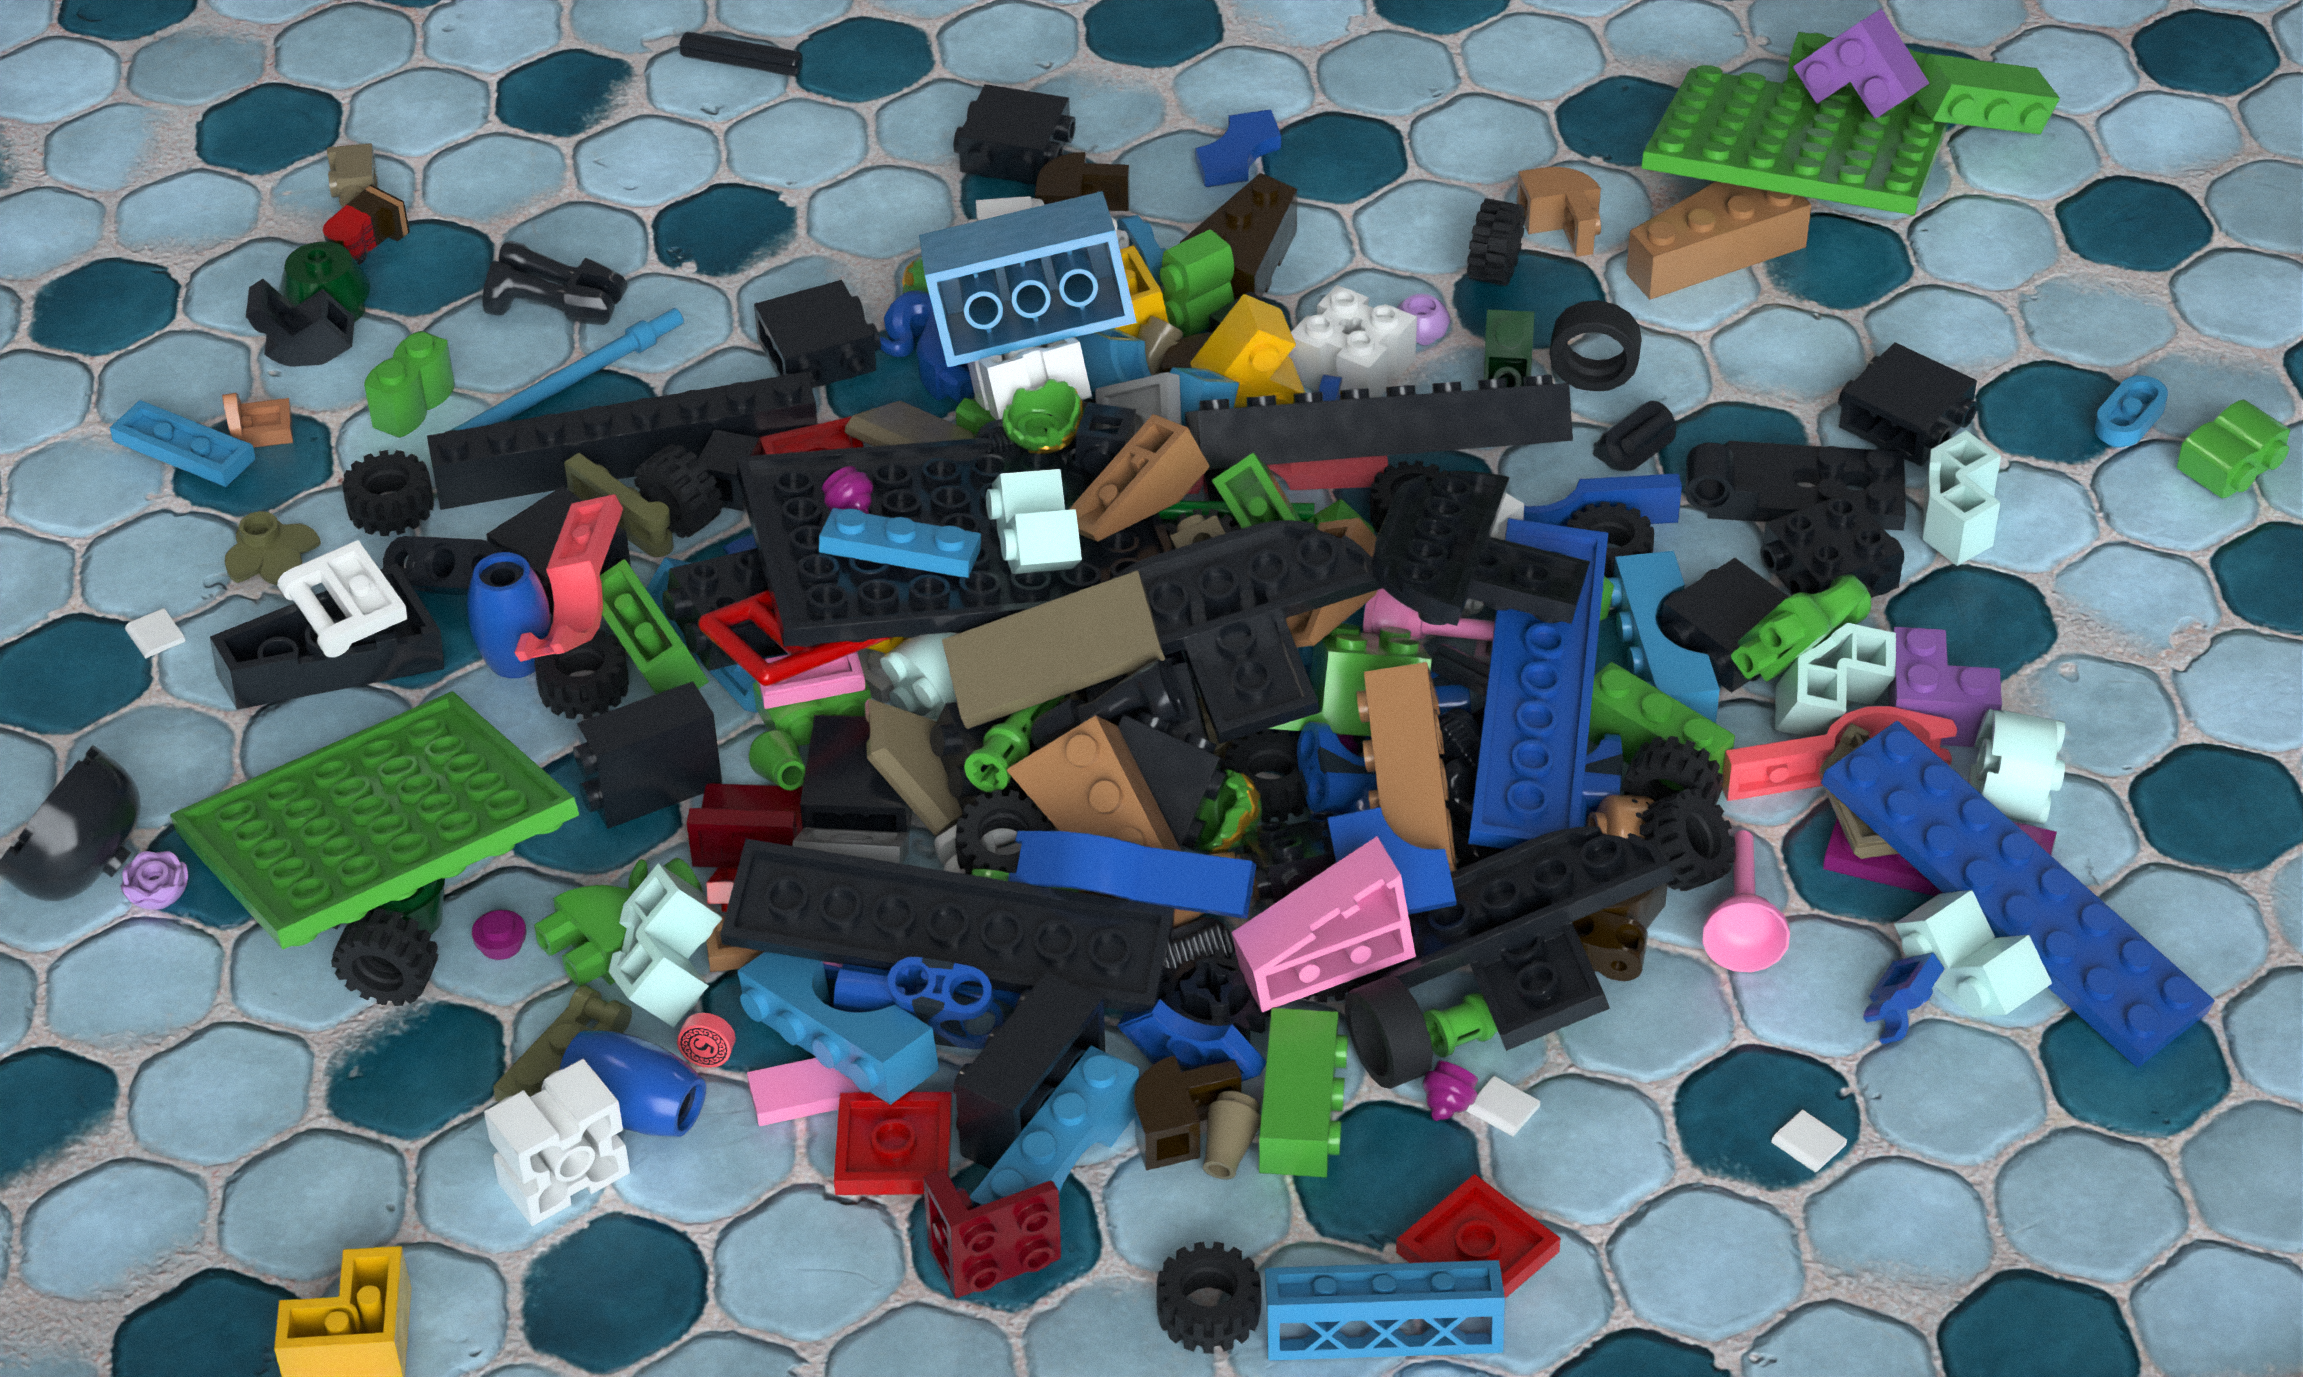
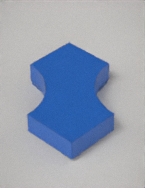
M1272 110L1228 115V129L1226 133L1211 144L1195 148V161L1205 187L1248 181V172L1251 164L1262 155L1278 151L1281 148V133Z
M1381 807L1327 818L1336 863L1376 836L1379 838L1401 874L1408 915L1456 905V896L1445 849H1423L1405 842L1389 827L1382 814Z
M1161 999L1156 1000L1153 1008L1140 1013L1125 1012L1117 1024L1119 1029L1153 1065L1162 1059L1174 1055L1178 1065L1190 1069H1196L1206 1064H1218L1235 1060L1241 1074V1082L1260 1076L1267 1063L1261 1054L1232 1024L1211 1026L1192 1021L1172 1010Z

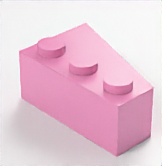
M1377 836L1231 932L1239 969L1242 971L1245 982L1262 1012L1416 957L1401 874Z

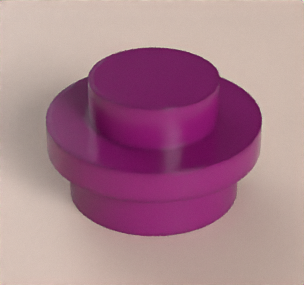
M494 910L485 913L475 921L472 927L474 945L486 957L494 960L508 959L517 954L522 947L527 933L523 918L510 910Z

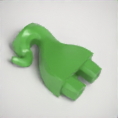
M1847 574L1834 579L1829 589L1821 593L1808 594L1801 592L1786 598L1738 641L1740 647L1731 654L1732 660L1745 678L1751 679L1761 674L1766 682L1770 681L1789 668L1800 655L1824 642L1846 623L1858 624L1866 619L1871 610V596L1866 586L1854 575Z
M674 858L663 866L703 893L701 884L693 870L682 859ZM643 859L637 861L631 872L628 889L608 885H593L566 891L553 898L555 912L534 925L538 945L548 956L554 955L570 945L574 947L573 950L562 955V961L568 977L578 988L600 976L609 985L615 983V980L609 973L612 954L622 951L627 928L619 923L623 904L648 875V866Z

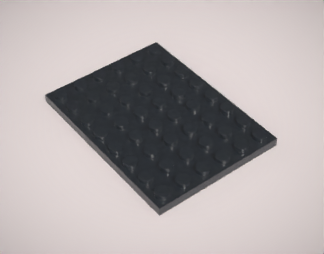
M1119 428L1096 429V431L1118 434ZM1076 436L1062 450L1047 454L1029 453L1028 450L1023 449L987 454L986 449H992L990 438L737 457V477L784 647H811L821 643L864 642L869 639L890 637L913 638L919 635L948 632L959 634L1109 581L1116 574L1140 560L1174 549L1158 512L1098 542L1079 534L1082 560L1073 569L1012 574L1008 561H1004L1002 557L996 519L990 520L986 507L987 489H992V483L1003 473L1060 469L1065 510H1069L1098 477L1087 472L1085 468L1074 467ZM853 466L858 472L866 473L872 482V502L868 508L869 514L889 518L904 517L914 522L942 527L956 526L965 531L981 533V549L969 578L820 553L819 535L831 513L824 502L825 494L822 491L824 482L837 470Z

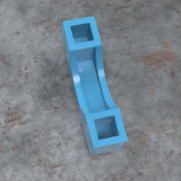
M1116 328L1077 337V340L1080 342L1092 394L1090 398L1096 400V388L1152 376L1146 361L1145 341ZM1177 367L1171 369L1170 373L1180 375L1181 425L1186 427L1185 412L1200 411L1199 401L1229 399V408H1234L1239 382L1209 369Z
M1674 551L1615 557L1613 577L1607 578L1614 585L1610 608H1617L1616 626L1620 642H1627L1629 646L1627 650L1629 672L1716 723L1720 689L1708 654L1679 647L1668 640L1660 631L1663 602L1674 592L1685 589V583Z
M764 952L737 970L742 990L740 1002L744 1011L752 1020L756 1022L761 1021L780 1033L789 1044H797L814 1055L823 1066L830 1069L834 1068L851 1079L860 1090L871 1092L889 1105L940 1070L933 1028L897 1005L870 1012H846L828 1006L830 996L823 961Z
M1090 1046L970 1195L973 1208L1050 1180L1054 1181L1060 1193L1068 1174L1081 1155L1097 1142L1111 1148L1134 1119V1092L1139 1081V1067Z

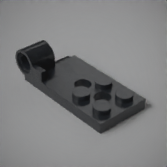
M1728 441L1723 445L1712 442L1699 444L1692 448L1687 455L1686 499L1693 507L1707 511L1708 519L1769 522L1849 492L1863 508H1867L1872 513L1874 519L1883 529L1904 531L1906 519L1904 451ZM1807 482L1815 486L1803 487L1798 485L1797 483ZM1849 485H1856V486H1860V487H1862V488H1864V489H1863V490H1852V489L1847 488V486H1849Z

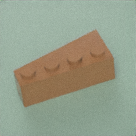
M1715 181L1630 230L1626 274L1651 300L1806 248L1811 203L1804 196Z
M1424 662L1364 671L1366 690L1357 691V703L1361 723L1370 722L1372 739L1363 741V753L1367 772L1376 771L1378 787L1377 790L1369 791L1370 809L1381 807L1382 814L1389 827L1405 842L1423 849H1445L1451 873L1457 870L1452 820L1449 808L1446 809L1445 801L1449 800L1448 782L1443 759H1440L1439 754H1444L1443 736L1438 719L1440 708L1428 664Z
M1096 715L1006 769L1059 831L1086 833L1132 842L1145 847L1181 851L1118 726ZM1174 909L1175 919L1173 928L1190 922L1204 913Z

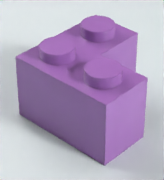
M1882 9L1858 22L1793 66L1816 104L1851 82L1874 119L1929 84V81Z
M1894 627L1893 632L1896 633V677L1888 686L1889 706L1951 719L1957 727V734L1955 737L1942 738L1940 745L1974 747L1981 722L1987 710L1999 711L2002 708L2000 668L1949 666L1947 663L1946 630Z

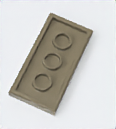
M1138 570L942 639L961 720L966 729L1137 670L1156 659L1165 660L1145 587Z

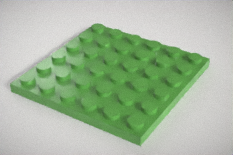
M1701 65L1696 69L1690 68L1643 151L1641 169L1915 215L1947 131L1948 123L1932 121L1919 102H1915L1914 106L1898 104L1874 119L1861 97L1852 96L1853 92L1847 88L1842 87L1816 104L1801 80L1790 79L1779 83L1767 81L1765 76L1758 73L1745 72L1737 76L1722 73V69L1715 66Z
M453 691L170 814L176 833L282 949L307 944L314 940L319 933L341 923L358 921L369 910L389 901L406 899L424 885L440 878L457 876L467 866L488 856L503 855L511 851L515 844L537 834L554 832L563 825V822L579 816L574 796Z

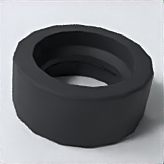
M1600 300L1583 301L1568 307L1556 319L1549 351L1552 368L1563 381L1578 389L1610 391L1625 384L1636 372L1642 342L1640 327L1628 311L1613 303ZM1596 332L1617 340L1623 347V351L1610 359L1594 360L1574 352L1568 345V341L1582 333Z
M1386 976L1352 989L1349 992L1345 1002L1347 1027L1360 1061L1371 1078L1381 1087L1392 1089L1426 1075L1427 1071L1432 1068L1433 1051L1431 1038L1419 1006L1407 987L1396 977Z

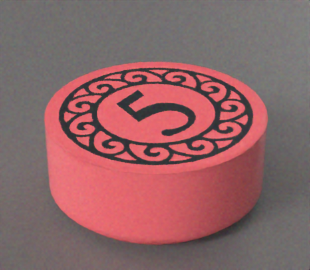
M697 1013L689 1016L683 1023L677 1038V1046L681 1054L691 1063L701 1067H718L729 1059L736 1036L731 1025L721 1017L710 1013Z

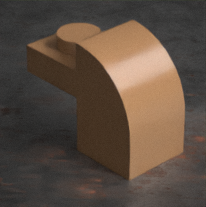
M1544 167L1518 171L1516 204L1525 207L1524 225L1528 234L1563 229L1576 257L1593 254L1595 235H1600L1601 232L1599 216L1601 188L1598 183L1583 172L1565 167Z

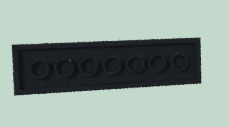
M746 839L720 936L722 945L891 970L899 960L907 957L942 960L977 968L988 976L993 989L1020 994L1026 989H1033L1042 976L1048 972L1104 997L1105 1008L1140 1013L1153 1008L1156 1000H1158L1175 919V910L1171 907ZM965 981L961 983L965 985L982 987L979 983L975 981Z

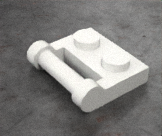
M359 540L289 569L278 580L277 585L286 599L294 600L317 633V643L328 657L340 656L349 649L352 643L407 619L405 604ZM322 582L347 619L334 623L312 592L311 587Z

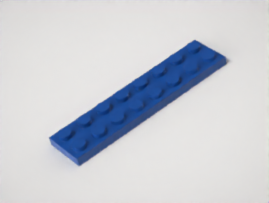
M1508 518L1505 532L1506 541L1590 561L1572 624L1562 621L1558 623L1543 622L1534 617L1533 614L1514 609L1496 610L1468 844L1509 849L1547 833L1579 827L1608 533Z
M1898 720L1825 770L1821 784L1942 893L1972 890L1995 938L2029 935L2052 982L2048 988L2135 1067L2139 1068L2209 1013L2215 1002L2210 995Z

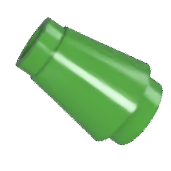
M780 730L763 732L754 739L749 752V763L757 775L781 786L785 790H795L802 786L806 768L797 743L790 734Z

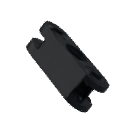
M402 536L396 538L387 547L383 557V568L397 563L414 589L431 594L467 596L474 568L483 558L495 553L510 552L522 556L528 563L529 561L527 556L520 550L481 539ZM408 556L406 568H404L405 558Z

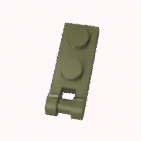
M580 453L564 462L568 490L583 501L613 494L616 495L623 507L618 526L626 531L627 540L652 557H663L673 551L672 532L667 529L671 521L669 507L666 504L646 501L636 489L625 486L611 476L605 467L594 464Z
M586 985L580 986L573 993L569 1006L493 1086L495 1100L500 1102L502 1099L514 1096L523 1090L529 1097L540 1092L544 1079L559 1070L567 1047L579 1032L583 1030H602L623 1033L631 1021V1007L616 1000L608 1003L602 1000L600 992ZM591 1019H594L598 1023L592 1029L585 1026Z

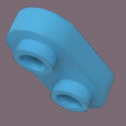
M1138 215L1118 219L1117 229L1127 232L1129 245L1135 246L1158 286H1163L1160 279V269L1162 268V257L1166 249L1160 248L1155 241L1151 225L1148 222H1143Z
M2137 375L2125 379L2098 409L2094 427L2098 438L2113 447H2126L2139 442L2165 411L2168 397L2166 386L2158 379L2150 376Z

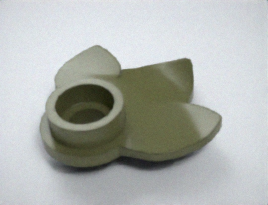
M259 511L250 513L239 523V528L236 532L237 544L225 555L227 574L231 580L237 583L260 574L264 581L277 585L280 576L284 572L303 564L300 554L318 547L321 544L320 538L307 525L301 523L282 524L275 515L269 512Z

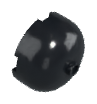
M94 745L86 752L84 760L82 762L78 760L28 821L14 847L10 846L0 859V876L30 897L45 901H60L75 897L87 890L103 872L112 878L131 854L123 846L134 832L139 820L141 804L138 788L125 768Z

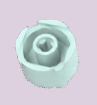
M958 633L925 634L908 638L880 659L883 670L890 677L895 688L889 693L895 707L937 722L945 704L957 702L942 639Z
M1987 710L1981 722L1974 746L1980 748L1977 765L1971 764L1968 783L2008 818L2045 824L2051 803L2049 791H2059L2064 778L2065 761L2056 759V754L2060 751L2063 744L2065 722L2006 710Z

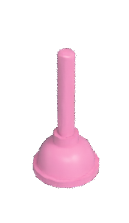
M1382 588L1377 590L1376 595L1366 603L1363 633L1380 634V628L1399 627L1410 630L1411 636L1417 637V639H1424L1426 635L1492 641L1495 621L1460 618L1458 626L1448 623L1445 625L1428 624L1418 617L1417 611L1397 601Z
M1740 830L1733 835L1735 838V846L1733 847V853H1735V860L1733 862L1734 895L1728 897L1711 910L1704 921L1702 942L1708 956L1718 965L1736 972H1755L1767 969L1781 960L1789 947L1790 928L1785 915L1767 899L1756 895L1754 838L1749 831Z

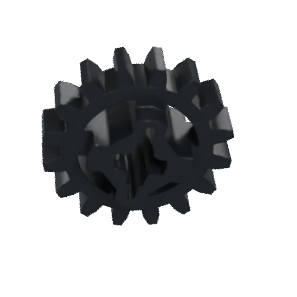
M1220 948L1215 951L1214 956L1206 957L1202 953V956L1196 955L1194 960H1184L1183 963L1178 962L1179 968L1176 970L1165 967L1163 978L1166 982H1161L1158 999H1161L1178 1014L1205 1025L1224 1026L1232 1024L1249 1043H1251V1031L1256 1033H1263L1265 1031V1018L1271 1017L1272 1009L1262 1012L1245 982L1242 971L1239 969L1237 955L1232 959L1225 958L1224 948Z

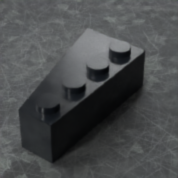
M395 563L380 569V571L405 604L407 619L352 643L349 649L340 656L328 657L324 654L317 643V633L296 603L210 636L216 675L238 710L445 669L441 631L399 565ZM328 591L315 595L334 623L347 619Z

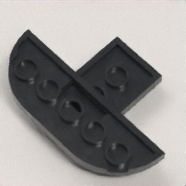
M1449 471L1448 476L1437 477L1431 482H1426V475L1415 477L1404 483L1397 490L1377 535L1371 567L1378 584L1397 601L1417 611L1418 617L1422 621L1432 625H1445L1448 623L1458 626L1467 598L1481 601L1487 607L1495 610L1514 609L1533 614L1534 617L1543 622L1558 623L1562 621L1572 624L1590 561L1490 537L1503 504L1510 477L1476 471Z
M1293 520L1264 522L1157 554L1128 566L1112 578L1115 579L1138 570L1145 587L1164 656L1184 650L1219 744L1319 713L1317 697L1285 618L1382 589V586L1378 584L1373 574L1371 556L1355 541L1345 535L1341 539L1330 533L1316 530L1315 523Z
M1587 826L1562 829L1533 838L1451 872L1456 905L1408 915L1416 957L1358 977L1359 985L1363 986L1389 976L1396 977L1409 989L1470 964L1506 1051L1610 1009L1604 991L1572 921L1673 881L1671 869L1664 856L1656 847L1630 832L1627 835L1628 838L1602 834L1600 827Z

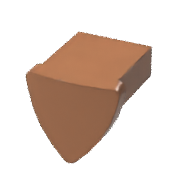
M237 393L222 394L230 436L252 444L253 448L293 443L292 410L289 398L241 404Z

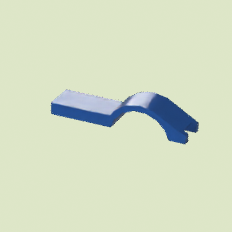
M1678 473L1579 479L1576 489L1563 500L1549 505L1524 506L1523 520L1567 527L1568 520L1573 519V514L1577 510L1584 512L1586 505L1593 503L1598 508L1601 502H1609L1610 507H1616L1617 503L1626 504V510L1628 511L1633 507L1640 511V518L1647 516L1650 524L1678 523L1682 490L1680 476Z
M1017 831L1016 842L1021 844L1017 871L1016 873H1009L1008 881L1042 887L1086 890L1134 902L1171 907L1179 910L1248 918L1257 866L1253 861L1145 847L1132 842L1086 833Z

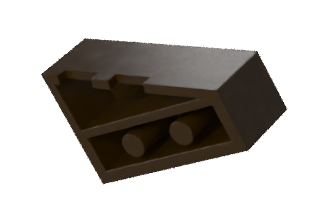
M1259 173L1181 240L1180 243L1211 229L1227 242L1232 250L1234 274L1230 283L1234 300L1249 291L1262 298L1264 292H1268L1272 284V275L1276 267L1281 265L1297 232V189L1263 173Z

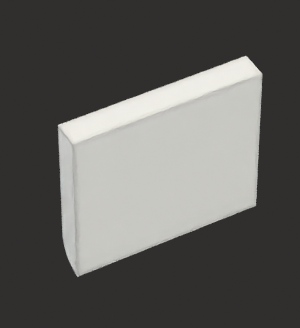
M165 608L131 621L125 627L126 632L145 659L186 642L184 635Z
M1493 1076L1478 1093L1475 1103L1469 1106L1467 1112L1514 1137L1537 1111L1541 1101Z
M1802 1109L1774 1135L1771 1143L1816 1173L1846 1146L1847 1139Z

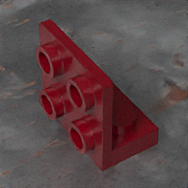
M707 784L705 786L702 807L689 808L686 823L692 867H738L746 839L793 846V840L803 830L800 809L803 787L800 786L795 790H785L781 786Z
M945 1169L923 1177L928 1249L955 1299L973 1292L986 1291L999 1282L1025 1272L1042 1270L1050 1263L1061 1258L1059 1190L1054 1181L1050 1180L973 1208L967 1191L963 1187L956 1189Z

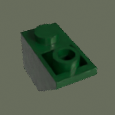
M1487 310L1483 380L1507 378V388L1524 386L1523 377L1531 376L1535 312Z

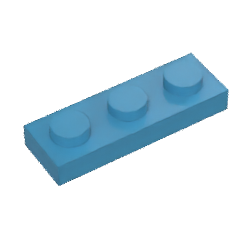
M139 400L110 426L113 442L224 487H227L256 459L252 444L142 400Z
M833 508L819 535L820 553L969 578L981 549V533L965 531L956 526L942 527L914 522L904 517L889 518L866 514L857 509L843 510Z

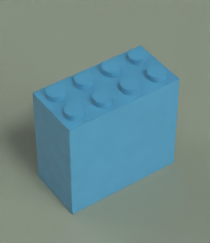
M1102 191L919 235L924 275L947 368L978 361L993 355L999 356L1015 350L1041 346L1072 337L1137 323L1115 227Z

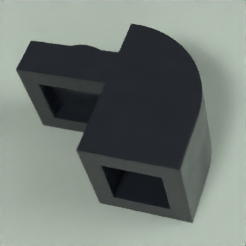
M264 279L249 287L246 318L256 331L266 334L264 355L273 361L290 367L322 365L352 347L355 317L324 289L295 307Z

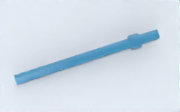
M673 308L649 322L641 320L626 328L625 335L451 430H462L506 422L629 353L645 351L656 344L657 338L684 323L680 311Z

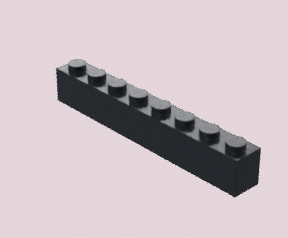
M802 372L749 382H736L731 385L701 390H689L683 393L653 398H641L635 401L605 406H593L588 409L558 414H546L540 417L510 422H498L492 425L462 430H450L444 433L427 435L439 506L440 510L554 491L561 486L568 488L564 462L578 453L594 464L605 467L610 475L618 480L636 477L634 473L638 466L669 444H674L675 447L678 445L685 447L686 453L693 452L698 460L714 430L759 438L816 425L818 421L816 401L808 373Z
M1552 375L1523 377L1524 386L1508 388L1507 378L1478 380V390L1468 391L1461 390V381L1432 384L1433 393L1416 394L1415 385L1386 387L1387 397L1369 398V388L1340 390V400L1323 401L1322 392L1293 394L1294 404L1276 405V395L1247 397V407L1229 408V399L1199 401L1200 411L1185 412L1186 427H1188L1210 466L1208 469L1231 468L1252 453L1264 464L1271 465L1573 441L1569 383L1553 384Z

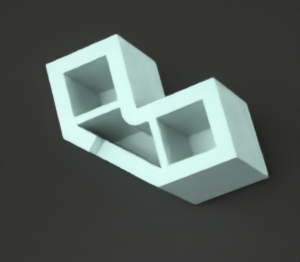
M1967 430L1931 449L1924 490L1923 540L1956 566L1993 546L2000 508V501L1994 497L2001 455Z
M1061 470L1003 473L992 483V489H987L986 492L987 513L990 520L996 519L1002 557L1004 561H1008L1012 574L1073 569L1082 560L1076 509L1065 510Z
M1846 623L1824 642L1800 655L1776 685L1775 730L1806 737L1825 735L1830 726L1846 713L1847 700L1873 705L1896 677V633Z
M658 863L623 904L619 923L627 928L622 951L612 954L609 973L629 1000L670 1026L675 1027L686 1012L696 1005L699 997L709 986L688 959L711 936L713 929L723 918L712 904H707V898L701 891Z
M1972 890L1940 893L1894 923L1902 940V948L1907 958L1933 952L1945 968L1934 986L1972 1017L2007 1015L2052 984L2030 936L2021 935L1995 938Z

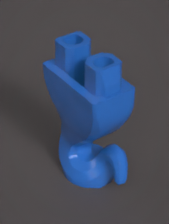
M909 291L899 296L891 304L884 316L885 329L890 340L880 337V350L893 357H905L913 352L915 337L921 334L917 344V359L920 379L926 390L938 401L949 396L960 404L964 398H973L975 393L968 363L947 368L929 293Z

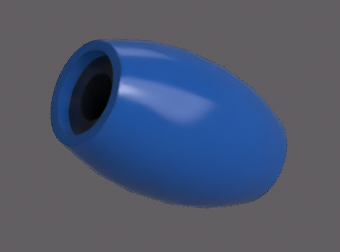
M510 552L491 554L477 563L470 580L467 593V616L470 632L478 652L494 673L505 678H522L535 672V658L520 662L514 652L521 634L531 632L538 639H544L549 634L551 616L548 598L542 582L525 558Z
M583 1030L573 1038L563 1055L559 1070L565 1069L584 1059L619 1102L623 1129L653 1136L681 1137L691 1129L700 1114L706 1095L705 1080L681 1058L659 1045L637 1036L616 1031Z

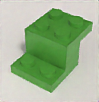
M1341 623L1313 646L1310 682L1319 703V713L1269 729L1302 731L1307 723L1320 722L1327 723L1331 727L1332 732L1336 734L1371 736L1370 722L1361 723L1357 703V691L1366 690L1364 671L1427 662L1431 671L1432 659L1417 637L1411 636V631L1408 629L1382 627L1380 628V634L1361 633L1359 626Z

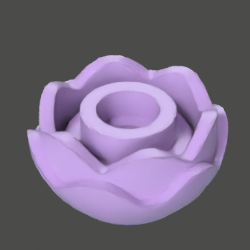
M1412 295L1403 300L1397 307V309L1417 316L1416 342L1420 345H1430L1436 339L1444 337L1447 327L1451 323L1450 315L1444 304L1431 295Z
M144 851L139 853L132 862L124 867L122 872L123 882L120 887L125 897L134 905L150 910L163 909L172 905L182 896L188 882L187 866L183 861L180 862L172 852L154 853Z

